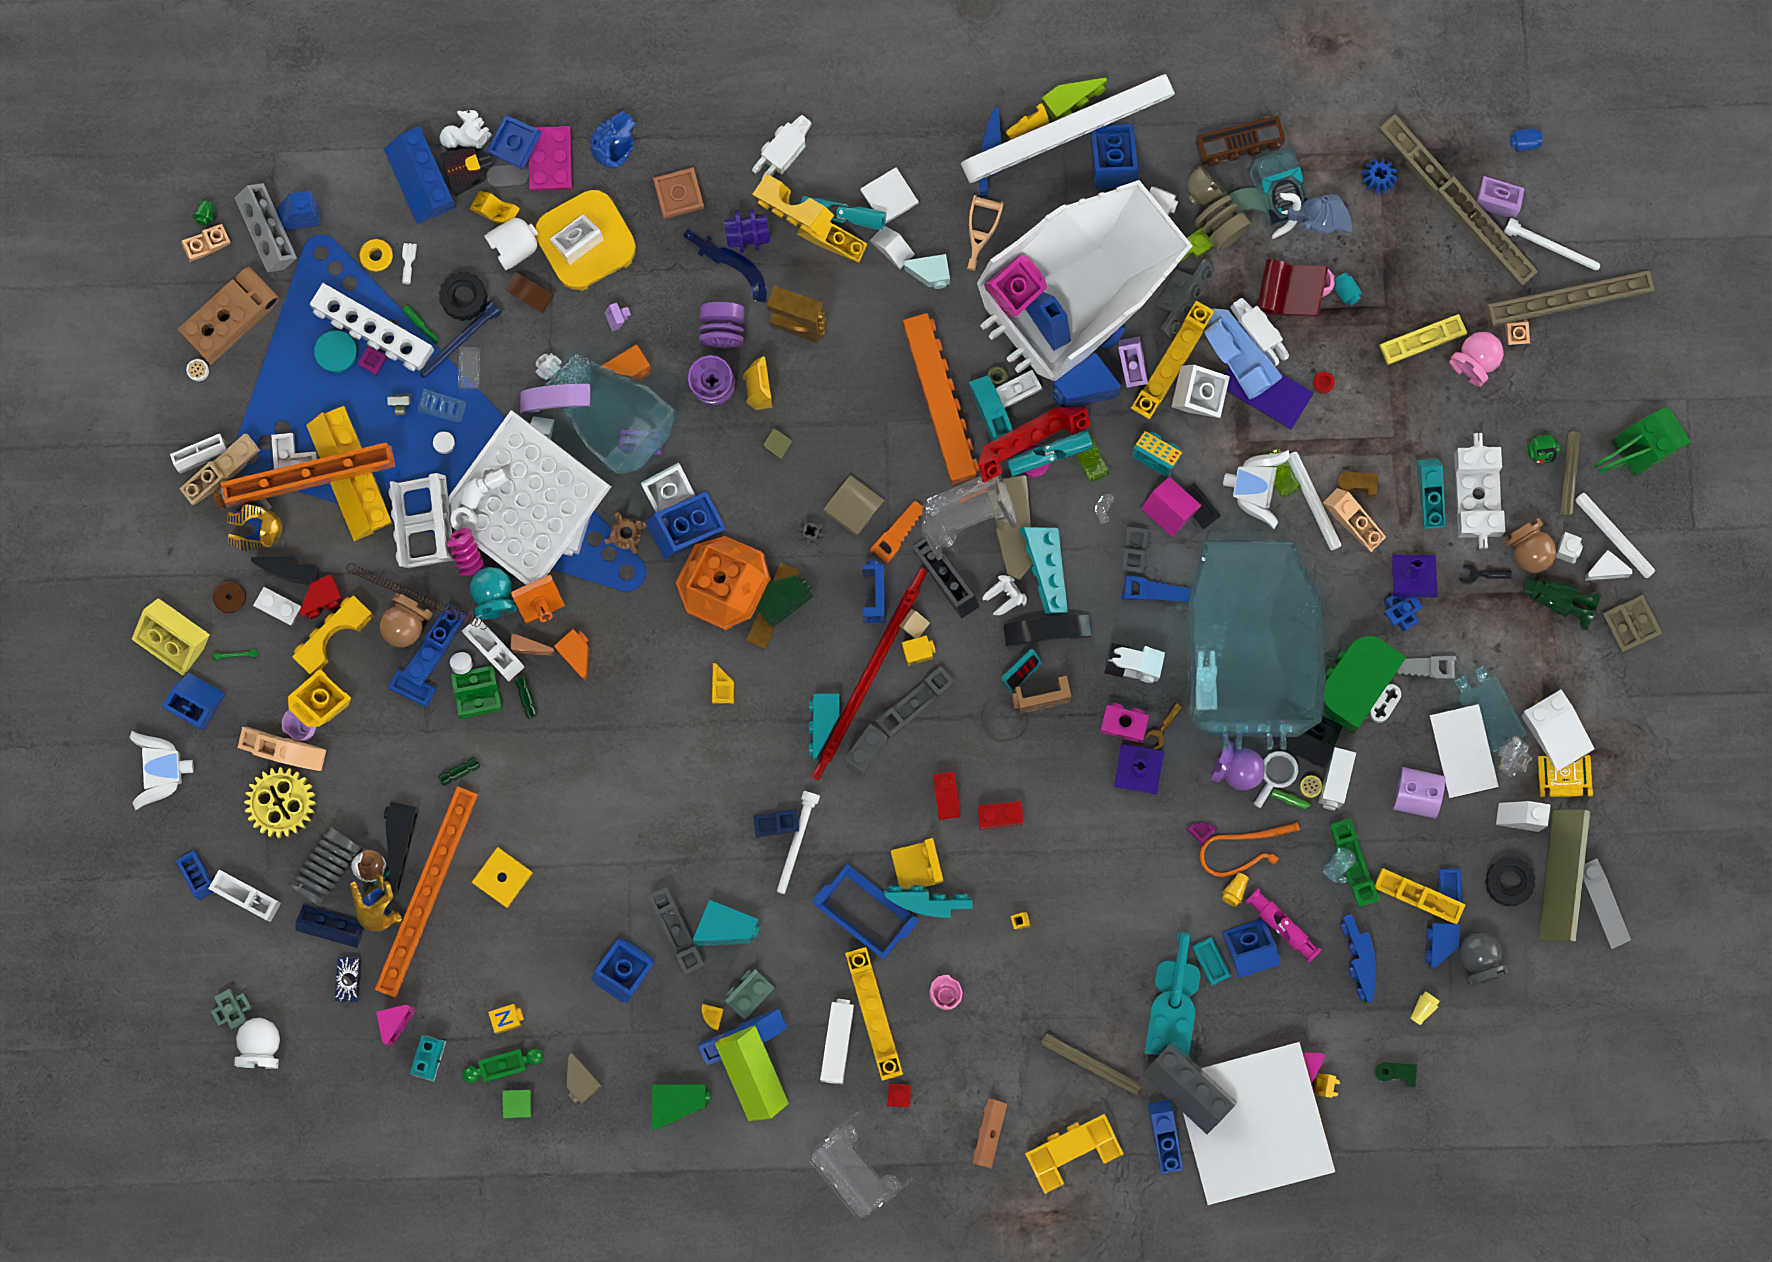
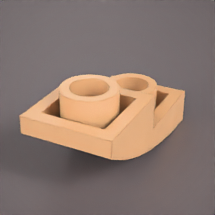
M220 224L202 230V234L182 240L181 244L189 262H192L230 244V240L223 225Z
M1527 319L1505 324L1508 345L1530 343L1529 322H1527Z

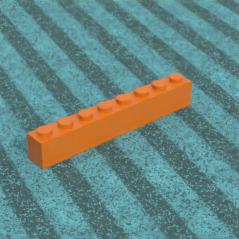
M928 313L903 320V327L951 485L976 478V471H979L976 458L972 459L970 451H973L970 438L966 439L964 431H967L964 418H959L958 411L961 408L958 398L954 399L951 392L955 389L952 379H948L945 372L949 370L946 359H941L939 351H942L940 339H935L933 331H936L934 319H929Z

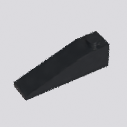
M930 535L911 546L961 619L979 608L973 592Z
M390 802V806L385 808L384 819H386L390 886L392 892L398 894L419 809Z

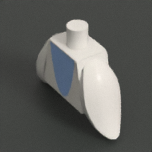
M1289 450L1277 454L1253 456L1245 461L1243 467H1238L1237 475L1226 473L1224 476L1223 485L1234 487L1233 497L1237 498L1240 508L1247 514L1266 522L1273 529L1278 524V520L1266 509L1270 507L1277 469L1273 466L1283 464L1290 459Z
M131 731L129 738L136 745L142 747L144 789L146 790L132 803L136 811L144 805L170 796L177 789V785L182 783L181 774L193 773L194 766L193 760L181 761L180 753L176 751L175 746L169 741Z

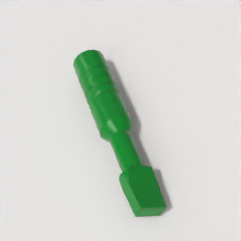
M409 305L405 306L402 311L418 328L422 329L430 340L437 344L439 339L425 326L424 321Z

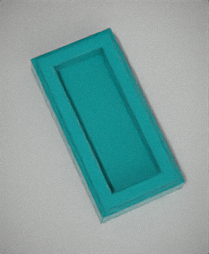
M1212 937L1192 946L1210 986L1231 977Z

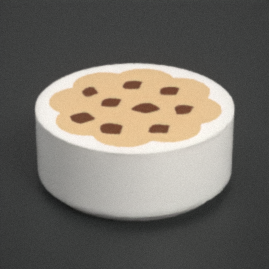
M194 359L189 362L186 371L192 380L199 382L207 378L209 367L203 360Z

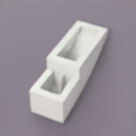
M479 618L476 627L469 624L462 630L464 635L508 681L524 668L523 664L488 627L486 628V625Z
M221 870L217 872L208 888L269 922L272 921L281 904L279 901Z

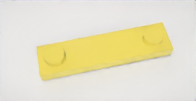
M1457 314L1382 343L1379 347L1387 365L1465 336L1467 331L1460 315Z

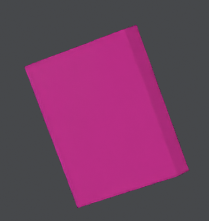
M1168 477L1151 493L1141 510L1169 535L1174 537L1202 505L1172 478Z
M403 1005L376 1012L384 1044L393 1047L416 1009L409 1005Z

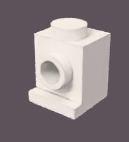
M1565 532L1560 538L1556 558L1575 564L1583 548L1582 543H1580L1582 538Z

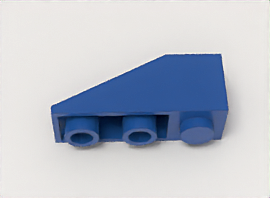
M1169 1099L1148 1103L1150 1123L1161 1174L1183 1170L1174 1114Z

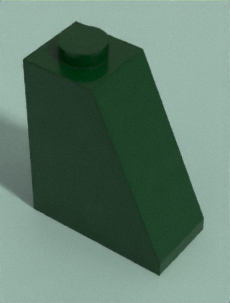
M797 575L768 582L756 608L766 622L774 628L814 597L810 592L812 586L805 578L801 580Z

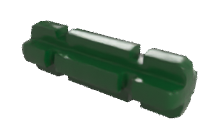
M525 676L515 679V684L519 688L518 693L522 706L525 708V716L527 719L537 716L536 707L533 706L534 701L530 688L527 687V679Z
M473 757L467 760V763L463 762L450 769L448 773L440 774L438 776L443 786L451 783V780L455 781L469 774V771L479 769L480 764Z

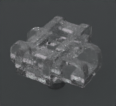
M1513 736L1511 742H1507L1505 748L1499 751V756L1502 757L1498 769L1511 777L1515 776L1517 771L1526 773V767L1529 761L1531 762L1533 759L1527 753L1529 745L1522 742V739Z

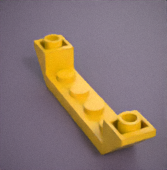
M1195 301L1148 384L1140 392L1131 407L1133 411L1147 419L1152 417L1178 376L1180 367L1184 366L1214 314L1212 309Z
M864 947L847 952L845 955L881 1079L883 1081L901 1076L903 1072L867 948Z

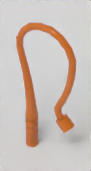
M1296 822L1248 834L1212 836L1200 848L1199 857L1201 865L1206 872L1216 877H1227L1240 873L1256 864L1262 858H1267V861L1275 865L1279 857L1274 854L1263 853L1237 869L1219 873L1211 870L1206 865L1204 852L1208 844L1214 840L1274 837L1300 831L1299 824Z

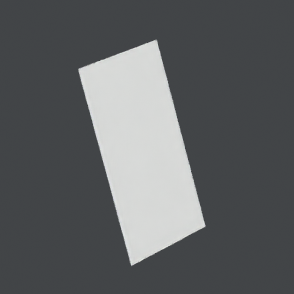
M1479 704L1430 715L1449 798L1499 787Z

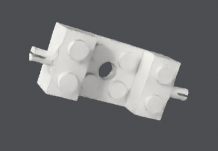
M1474 433V446L1458 448L1454 453L1458 538L1479 537V549H1487V537H1501L1505 533L1504 511H1501L1499 475L1502 469L1501 447L1483 446V434ZM1481 489L1484 493V498L1480 500L1475 499L1472 494L1473 490Z

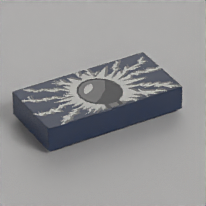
M338 957L335 1001L358 1002L361 958Z

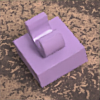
M617 303L609 305L604 312L612 332L620 330L624 322L628 320V316H631L628 307L619 309Z

